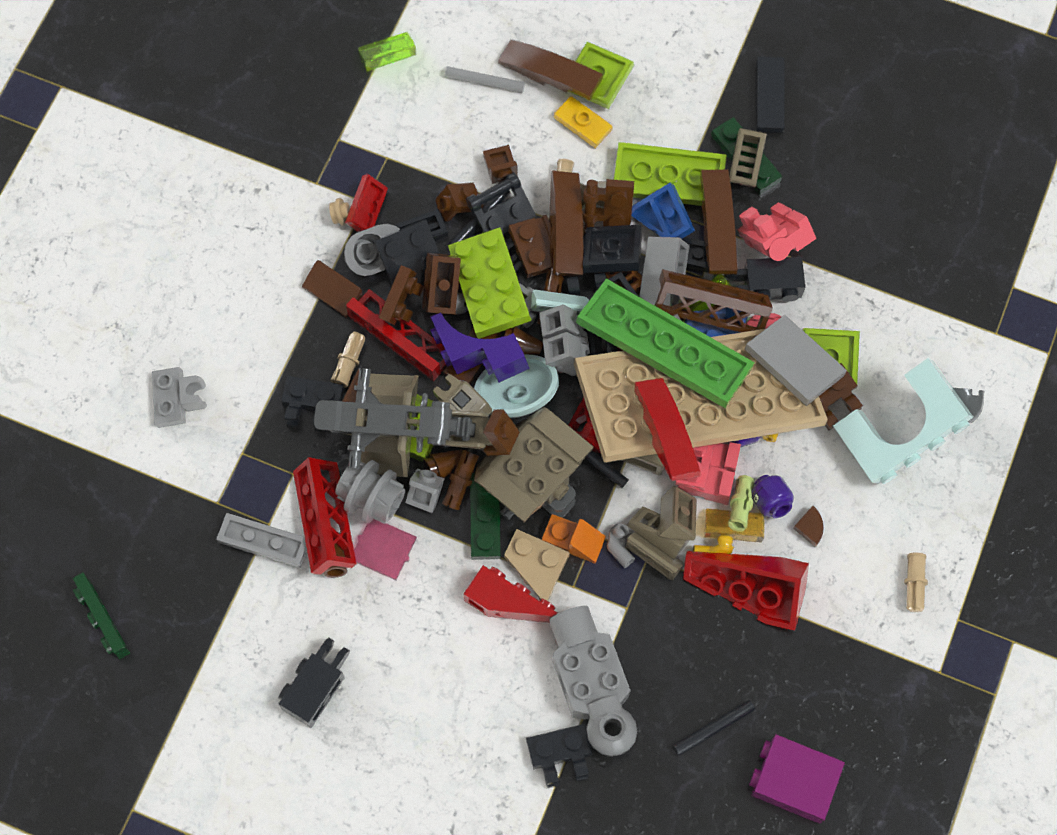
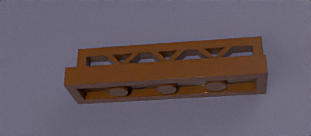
M662 269L659 276L661 289L654 305L672 316L678 314L680 318L737 332L765 329L773 309L768 295ZM667 293L678 295L682 302L674 306L663 304ZM697 301L706 302L709 308L696 313L692 312L689 305ZM727 307L733 309L736 315L725 320L719 318L716 312ZM751 314L761 316L757 327L745 325L743 318Z

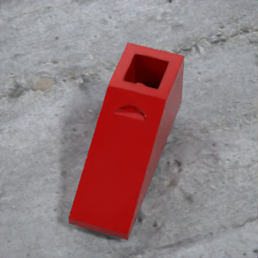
M483 565L463 594L466 603L488 617L550 623L549 620L558 614L554 611L555 606L543 598L540 600L535 599L529 595L531 591L518 582L515 585L505 579L506 575L495 567L489 569Z

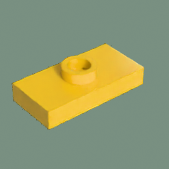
M570 96L554 113V119L595 149L613 128L610 123L573 96Z

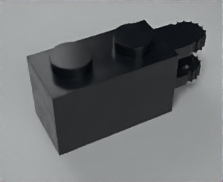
M802 256L786 257L781 261H775L771 258L746 259L744 269H738L737 274H724V280L728 282H745V285H734L733 287L768 295L770 300L795 301L798 298H802L806 288Z
M329 637L324 641L316 654L312 653L309 659L304 658L295 671L298 675L292 684L287 683L278 696L280 708L310 728L313 727L345 679L340 668L347 659L350 650L343 647L337 653L331 664L327 663L324 659L334 645V640Z

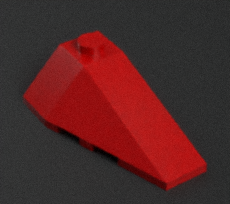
M687 551L683 579L713 596L720 595L734 603L732 606L739 610L744 608L758 616L757 620L765 624L795 631L806 591L809 563L774 556Z

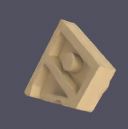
M516 529L504 554V558L518 571L520 577L537 594L539 600L543 598L549 601L570 552Z

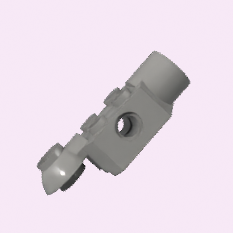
M579 606L565 610L553 616L549 622L559 647L553 653L552 662L569 710L574 718L589 719L587 735L593 748L601 754L609 756L621 755L634 744L637 727L632 715L622 708V705L629 697L630 688L610 634L597 632L588 606ZM607 723H616L619 725L621 732L617 736H609L604 731V726Z

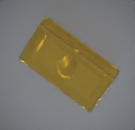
M706 508L704 537L718 538L719 536H731L733 540L762 543L764 539V516L761 513L749 512L747 529L745 528L744 531L739 532L732 530L728 526L731 511Z

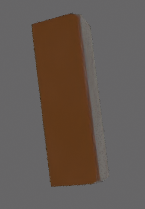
M320 260L315 262L302 285L303 289L345 317L348 316L346 304L353 297L359 301L363 296L360 287Z

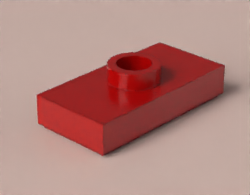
M369 174L363 175L345 223L358 232L374 227L388 188Z

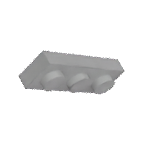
M226 513L216 539L218 543L301 568L307 552L304 536Z

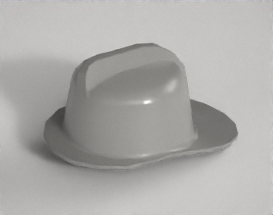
M382 224L351 236L344 250L345 262L349 269L362 276L384 271L385 268L374 240L400 229L394 225Z

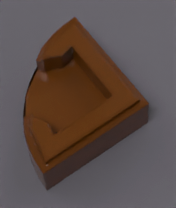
M812 506L793 529L814 547L818 545L822 538L824 525L819 511Z

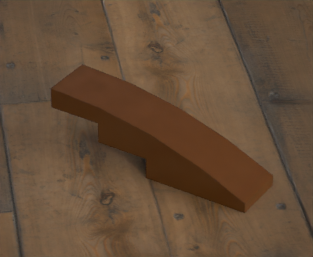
M512 39L498 59L499 64L543 86L547 83L565 93L570 90L588 100H591L603 79L602 73L576 61Z
M552 170L549 222L552 225L551 250H554L553 275L580 277L583 275V215L579 173Z
M701 170L703 235L709 274H737L736 235L729 170Z

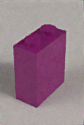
M775 734L771 742L765 741L761 750L760 758H763L764 762L761 770L755 768L749 786L754 787L751 796L819 824L822 823L826 818L845 762Z

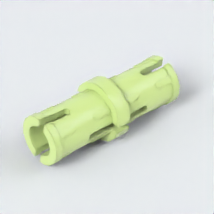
M741 475L736 479L735 493L730 499V507L732 509L728 526L732 530L739 532L744 531L745 528L747 529L749 511L753 508L752 489L755 482L752 477L747 475Z

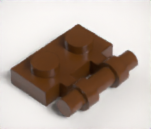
M607 179L606 188H599L596 180H588L587 186L583 191V200L585 201V208L582 210L584 229L586 230V227H595V222L603 221V226L631 225L634 181ZM598 201H605L604 208H596V203Z

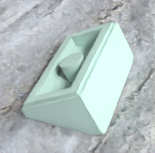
M533 290L531 310L543 312L564 304L577 311V315H579L589 300L583 296Z

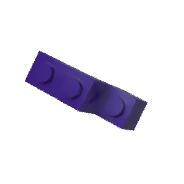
M442 313L431 317L435 326L430 329L437 345L443 343L445 350L441 351V355L447 367L453 365L457 374L483 363L488 375L495 374L498 383L530 369L514 333L496 339H478L455 330L444 319Z

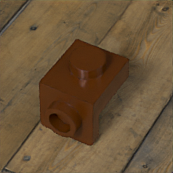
M509 145L483 151V158L491 184L502 182L512 172H515L518 176V165L513 159Z
M474 182L447 184L437 196V207L444 221H451L456 213L471 212L466 198L472 194L475 196L479 194Z
M494 409L483 433L492 445H486L484 452L486 455H510L520 431L504 409Z

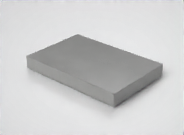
M786 315L766 328L745 346V350L806 406L844 377L847 371Z

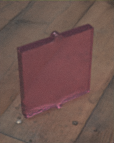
M374 519L367 523L362 535L357 537L358 543L354 550L356 563L397 581L405 562L410 560L409 554L417 537Z

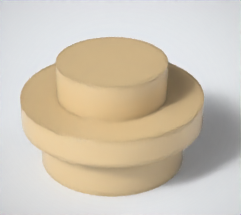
M337 198L335 202H331L329 205L331 219L334 224L347 225L345 221L350 206L348 202L344 203L342 198Z

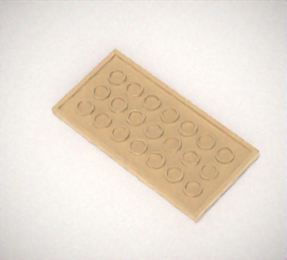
M765 329L711 337L755 362L752 370L726 408L626 351L578 357L574 360L575 371L604 462L657 454L652 446L653 435L643 419L644 408L634 392L635 382L664 379L683 419L693 448L825 426L828 419L819 397L806 406L745 350L746 344Z

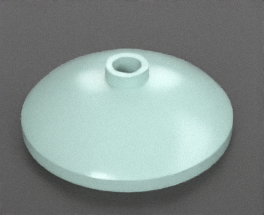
M525 354L530 369L498 383L495 374L488 375L485 369L478 377L474 389L488 402L492 412L494 409H504L510 418L523 417L541 409L555 395L559 385V377L555 366L546 365L545 358Z

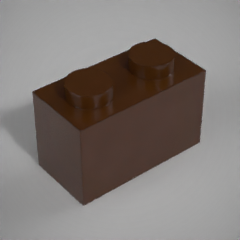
M427 253L422 309L431 313H456L460 257Z

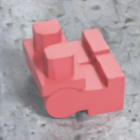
M779 202L770 208L772 212L770 216L767 214L759 215L758 210L753 207L739 215L743 226L737 229V231L743 237L744 242L775 261L785 259L792 249L798 252L817 239L807 216Z
M730 442L729 444L718 443L694 447L693 449L701 471L700 476L676 480L677 487L692 496H700L706 500L728 505L741 444Z

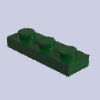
M734 117L713 129L711 133L712 138L731 161L733 160L738 131L740 128L743 129ZM744 141L742 143L743 146L757 148L756 144ZM743 151L740 152V155L755 158L756 155ZM764 153L762 154L757 183L754 188L759 195L782 180V175ZM742 161L738 162V165L745 166L749 168H753L754 164ZM741 172L745 178L751 179L752 174Z
M472 473L470 479L472 480L470 486L471 560L500 559V501L475 481V473Z
M84 573L74 577L73 580L77 588L73 589V592L81 605L84 603L88 605L91 612L86 615L94 629L96 630L100 627L105 637L100 640L108 654L114 652L119 659L130 654L90 579Z

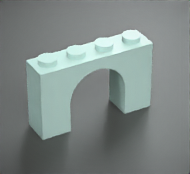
M929 358L904 375L921 398L926 411L924 427L913 440L899 445L889 444L881 438L864 412L858 409L833 425L873 483H888L897 476L895 471L904 465L907 468L911 467L921 459L920 454L928 448L930 451L937 449L945 443L944 437L951 432L958 434L970 425L968 421L973 418L972 414L934 361Z

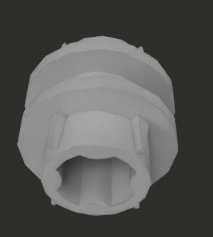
M374 460L369 461L367 464L360 461V469L347 467L336 487L337 498L345 502L344 510L352 514L360 507L363 509L362 520L364 522L370 523L374 519L384 524L388 522L396 513L405 494L404 485L396 481L397 473L389 469L382 476L378 475L379 463Z

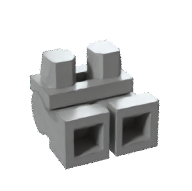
M564 304L540 312L546 365L555 366L557 374L566 373L575 376V358L585 357L590 353L588 335L583 330L585 328L576 323L577 311Z

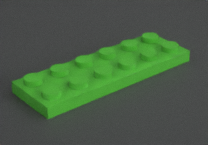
M605 279L577 316L576 323L723 408L727 407L755 363L608 279Z

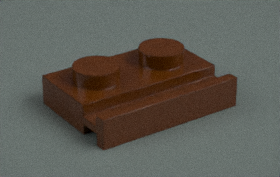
M547 214L541 218H532L509 225L508 231L526 278L546 273L548 269L551 270L553 268L554 250H551L552 227Z

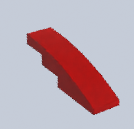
M658 378L635 382L634 392L644 408L643 419L653 435L652 446L671 481L700 476L701 471L692 443L664 379Z

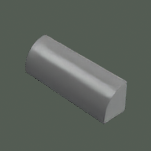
M648 237L639 297L652 305H655L661 289L659 276L662 269L684 275L686 273L689 245L681 238ZM667 293L663 304L674 306L680 303L681 299L678 295Z

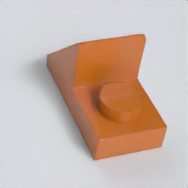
M552 514L542 540L570 552L571 555L596 564L606 536L583 519H579L577 524Z

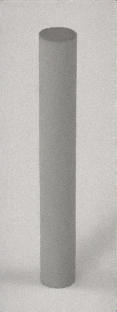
M447 66L445 71V77L523 93L525 82L464 69Z

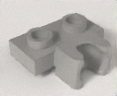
M180 367L152 371L154 424L158 428L185 424V410L194 411L207 407L206 402L202 401L198 395H194L196 391L206 387L201 377L197 375L183 377V370Z

